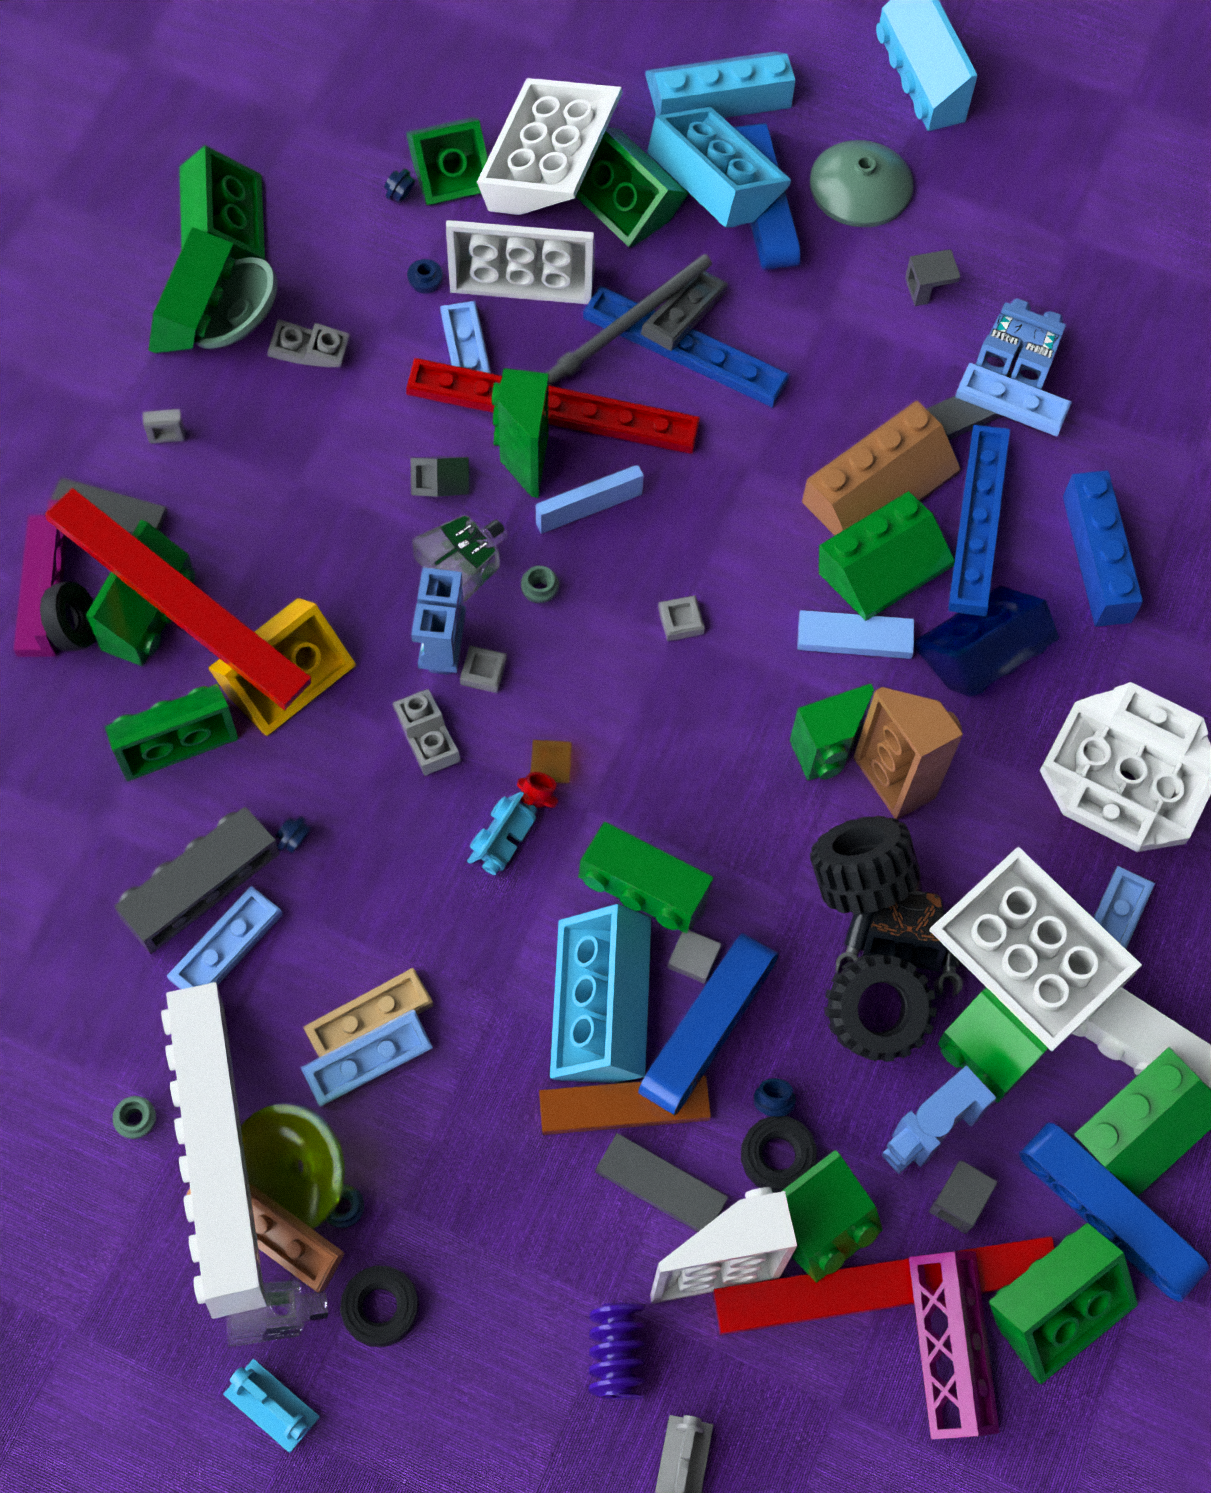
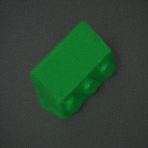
M607 126L576 197L628 247H634L667 224L689 193L622 130Z
M204 145L179 166L181 250L191 227L232 242L231 258L239 260L255 257L265 260L261 174Z
M191 227L154 310L148 351L161 353L193 349L197 337H205L211 322V317L207 316L210 307L217 309L224 291L220 284L223 278L230 279L236 264V259L231 258L232 242Z
M503 368L501 383L494 382L492 392V405H495L493 412V426H495L493 444L494 446H500L501 463L531 497L539 498L549 437V373Z
M909 491L819 545V575L865 621L952 568L955 562L933 513Z
M140 520L132 535L194 583L195 571L193 570L189 554L150 523ZM110 572L86 614L101 651L142 667L148 656H152L157 651L161 639L160 634L166 623L170 624L172 622L170 618L112 572Z
M218 684L210 687H197L186 696L172 701H160L154 704L151 709L135 715H122L115 719L113 723L104 726L112 751L127 782L239 740L228 704Z
M605 821L582 856L578 878L582 879L592 890L597 892L605 891L619 898L620 902L627 908L634 911L642 910L655 917L665 928L670 930L678 929L686 934L704 914L714 879L711 875Z
M1168 1047L1074 1135L1108 1171L1138 1197L1211 1130V1088L1171 1047Z
M1089 1223L1083 1225L1075 1233L1067 1235L1060 1245L1042 1259L1033 1262L1025 1273L1010 1285L1002 1287L995 1297L989 1301L998 1329L1040 1385L1138 1306L1124 1252Z

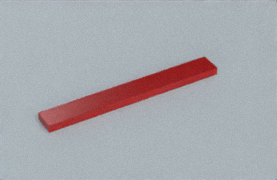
M414 358L406 386V395L493 413L495 406L492 405L494 382L501 383L502 376ZM549 386L550 425L689 454L693 453L700 420L699 416Z
M71 488L45 513L48 522L283 710H286L311 684V677L74 488Z
M1052 1236L960 1251H976L981 1294L998 1292L1002 1287L1010 1285L1025 1273L1033 1262L1045 1257L1055 1247ZM909 1258L838 1269L832 1274H827L817 1283L806 1274L716 1288L712 1292L720 1335L914 1305ZM941 1263L924 1265L926 1284L936 1292L943 1282Z

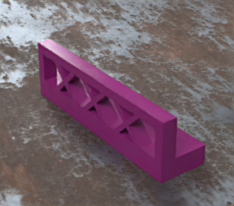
M48 500L47 511L59 500ZM28 515L14 641V652L17 657H56L57 647L48 638L42 625L40 604L45 590L57 583L63 582L68 537L48 522L45 515Z
M953 1251L909 1257L931 1439L976 1437L1000 1433L976 1251ZM941 1263L943 1282L936 1292L926 1284L924 1265ZM937 1307L947 1315L948 1328L942 1337L931 1326L930 1317ZM942 1353L946 1354L953 1361L954 1374L948 1383L937 1374L936 1362ZM948 1399L959 1408L961 1428L944 1429L942 1408Z

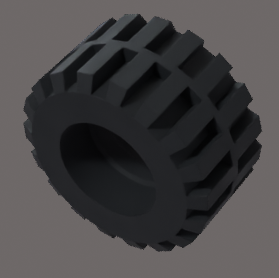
M868 816L846 821L829 829V832L822 834L818 838V842L814 843L811 847L810 860L822 899L829 908L837 909L841 913H871L891 907L896 902L908 897L909 892L914 891L918 886L917 882L921 880L920 867L910 831L903 822H899L895 818Z
M865 955L858 957V960L846 963L842 966L844 970L840 974L835 973L831 979L833 982L831 990L827 989L825 998L828 999V1007H824L825 1016L829 1017L830 1024L828 1026L831 1033L838 1037L837 1041L843 1047L851 1050V1052L874 1061H894L896 1057L905 1058L911 1055L910 1050L914 1047L919 1049L925 1043L922 1040L925 1033L931 1034L934 1026L930 1025L931 1016L936 1017L937 1008L932 1007L931 1000L936 998L934 991L928 989L926 985L929 982L926 976L916 971L917 967L910 962L887 955ZM878 982L893 986L901 1000V1012L898 1020L891 1028L883 1032L868 1030L863 1026L858 1015V1003L862 993L870 985Z

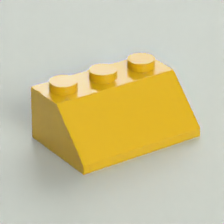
M297 598L254 631L311 677V684L286 710H283L221 659H218L208 669L229 699L264 735L268 736L356 666V663L315 603Z

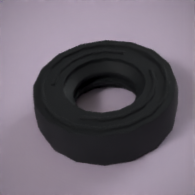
M77 582L57 583L45 590L41 598L40 615L44 630L51 642L63 651L83 650L92 645L96 640L86 616L94 601L88 591ZM66 604L74 616V630L66 618Z
M770 1116L759 1120L748 1130L741 1145V1162L746 1175L756 1186L760 1188L771 1187L772 1192L777 1193L784 1190L816 1165L817 1147L812 1134L801 1122L788 1116ZM783 1139L791 1144L795 1152V1160L789 1168L775 1170L767 1165L763 1158V1147L768 1141Z
M372 1266L360 1271L348 1282L341 1296L340 1313L345 1328L357 1341L368 1346L386 1347L400 1342L412 1331L419 1316V1297L414 1283L404 1272L391 1266ZM377 1289H385L391 1292L397 1301V1310L394 1316L389 1321L383 1323H374L368 1320L363 1312V1302L366 1296Z

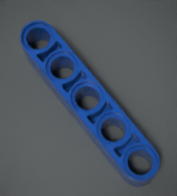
M766 123L734 127L778 167ZM784 191L754 222L750 223L763 270L798 266L800 263L798 238Z
M741 933L648 1070L639 1087V1095L674 1116L678 1114L771 973L778 959V952L745 933Z
M1047 1122L1019 1152L1021 1161L1033 1174L1083 1220L1122 1250L1125 1258L1169 1298L1182 1302L1209 1271L1210 1268L1206 1260L1059 1126Z

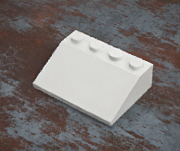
M527 78L477 181L488 211L522 215L574 199L623 93L622 87Z
M446 220L450 293L588 304L591 300L595 271L594 232Z
M1019 847L1011 852L929 929L1051 1051H1054L1108 1002L1135 975L1142 965Z
M764 1187L746 1192L745 1199L738 1200L660 1261L650 1294L652 1304L711 1293L716 1288L779 1279L797 1247L785 1191L773 1193L771 1187Z

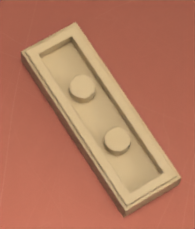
M411 968L307 1024L303 1029L318 1057H321L412 1009L418 1015L434 1005L415 969Z

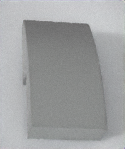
M278 319L267 356L303 365L340 367L350 334L315 323L313 330Z
M429 689L393 702L399 722L424 776L461 762L459 751L445 727L442 713Z

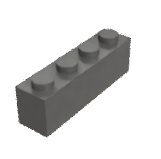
M244 806L238 812L233 811L225 815L219 821L217 828L205 837L199 836L192 840L185 848V852L175 860L166 861L158 866L153 872L152 877L141 886H134L125 891L120 897L119 902L114 905V908L123 923L151 955L279 856L280 853L276 840L249 809Z

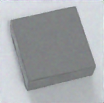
M180 409L143 412V425L149 443L186 440V428Z
M696 595L659 602L658 610L667 641L704 634L705 627Z
M469 646L460 677V685L498 693L507 663V654Z
M689 931L687 934L682 932L667 968L705 984L721 948V943Z

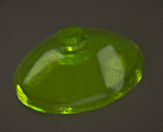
M277 1104L260 1109L248 1117L241 1125L249 1183L314 1229L331 1215L343 1191L345 1161L339 1140L329 1124L317 1113L306 1107L296 1104ZM299 1159L303 1163V1173L298 1169Z

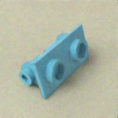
M519 792L509 798L504 796L495 805L491 812V816L495 819L487 830L485 828L480 830L470 844V848L474 851L467 860L469 864L481 859L484 861L482 868L492 875H496L498 870H504L517 849V846L507 840L506 837L509 834L517 841H522L536 820L534 815L537 811L536 807L519 803L524 795L523 792Z
M254 1359L245 1369L240 1367L230 1378L232 1384L223 1394L289 1453L292 1452L320 1418L319 1415Z

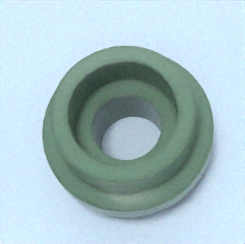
M545 566L530 568L521 579L522 593L532 602L544 603L550 601L556 596L559 589V581L556 574ZM537 583H542L546 585V588L536 589L533 586Z
M140 1096L125 1098L116 1106L113 1112V1125L117 1132L125 1138H142L150 1133L156 1123L155 1108L146 1098ZM132 1113H142L140 1123L137 1125L128 1124V1118Z

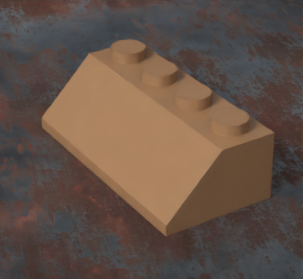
M916 400L806 480L802 503L835 536L908 491L921 502L959 474L961 468L942 424Z
M884 687L875 691L853 758L895 819H900L936 798L963 736L962 727L956 715L951 711L947 712L938 700Z

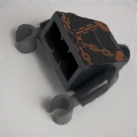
M918 881L917 888L909 892V896L904 900L896 902L895 905L871 913L853 914L844 945H847L846 953H842L836 960V974L839 973L842 962L858 960V952L863 950L862 956H872L874 954L901 958L905 962H910L921 969L940 972L942 965L943 974L935 980L933 985L934 992L937 996L942 994L943 980L946 979L953 984L952 996L957 995L963 986L962 979L955 973L956 967L960 966V961L929 931L947 913V911L943 910L942 898L938 894L923 892L922 883Z

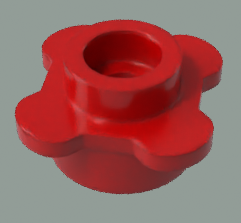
M531 772L526 778L518 779L517 787L524 793L520 799L523 803L534 805L536 808L544 806L554 808L557 806L558 799L554 796L557 784L552 777L541 772Z

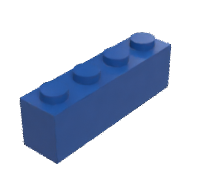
M1109 470L1072 474L1063 494V501L1094 626L1132 623L1143 600Z

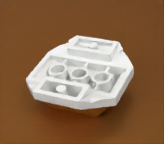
M1129 682L1114 688L1112 691L1096 694L1074 703L1040 772L1064 816L1136 852L1186 844L1191 837L1211 795V744L1207 737L1208 730L1203 717ZM1121 771L1131 773L1135 780L1125 778Z

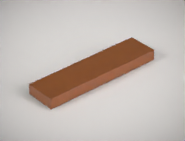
M706 1076L701 1078L682 1109L675 1116L638 1094L642 1081L539 1090L542 1135L710 1121L711 1114Z

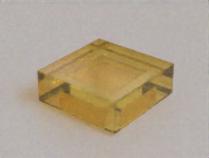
M533 740L530 773L541 772L552 777L556 783H570L572 742Z

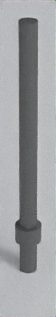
M706 254L700 256L573 353L568 351L557 359V365L546 372L549 373V386L555 385L565 376L569 378L581 370L582 363L710 268L713 263L709 256Z

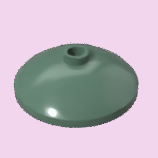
M850 140L831 146L817 158L811 170L810 190L818 207L832 219L854 227H875L894 220L906 209L913 192V177L907 163L892 149L872 141Z
M255 257L236 260L230 279L223 278L220 287L224 288L222 298L217 309L210 307L207 316L211 317V322L205 337H197L195 342L197 346L213 349L232 345L252 333L267 317L276 298L278 280L274 269L265 260Z

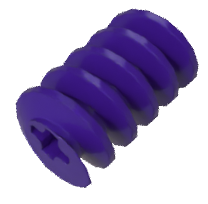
M623 1302L607 1303L590 1312L589 1320L600 1326L589 1330V1338L601 1343L589 1348V1356L601 1361L589 1367V1375L600 1379V1381L589 1385L590 1394L607 1400H636L645 1397L632 1392V1387L645 1383L644 1377L632 1373L633 1368L645 1364V1359L632 1355V1350L645 1346V1341L632 1337V1332L645 1328V1323L632 1319V1314L645 1310V1305Z

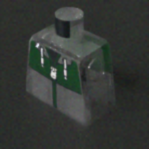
M462 515L412 539L414 558L423 568L462 572L464 603L500 567L499 550L496 546L507 539L508 534L504 526L497 519H494L480 529L468 515Z
M298 1280L263 1283L266 1307L226 1316L228 1347L300 1336L304 1321L328 1319L326 1292L301 1294L300 1282ZM282 1306L288 1311V1314L278 1315L272 1308Z

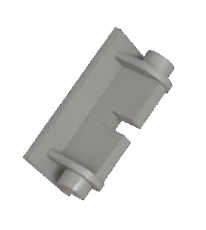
M669 1415L655 1493H701L713 1424L701 1422L700 1418L684 1415L682 1418Z

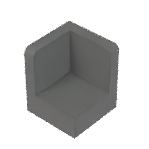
M951 249L910 256L905 275L914 306L928 304L933 287L957 283L960 279V273Z
M435 456L410 458L411 495L440 497L467 495L469 493V457Z
M959 1161L928 1212L962 1233L967 1234L974 1226L998 1182L966 1162Z

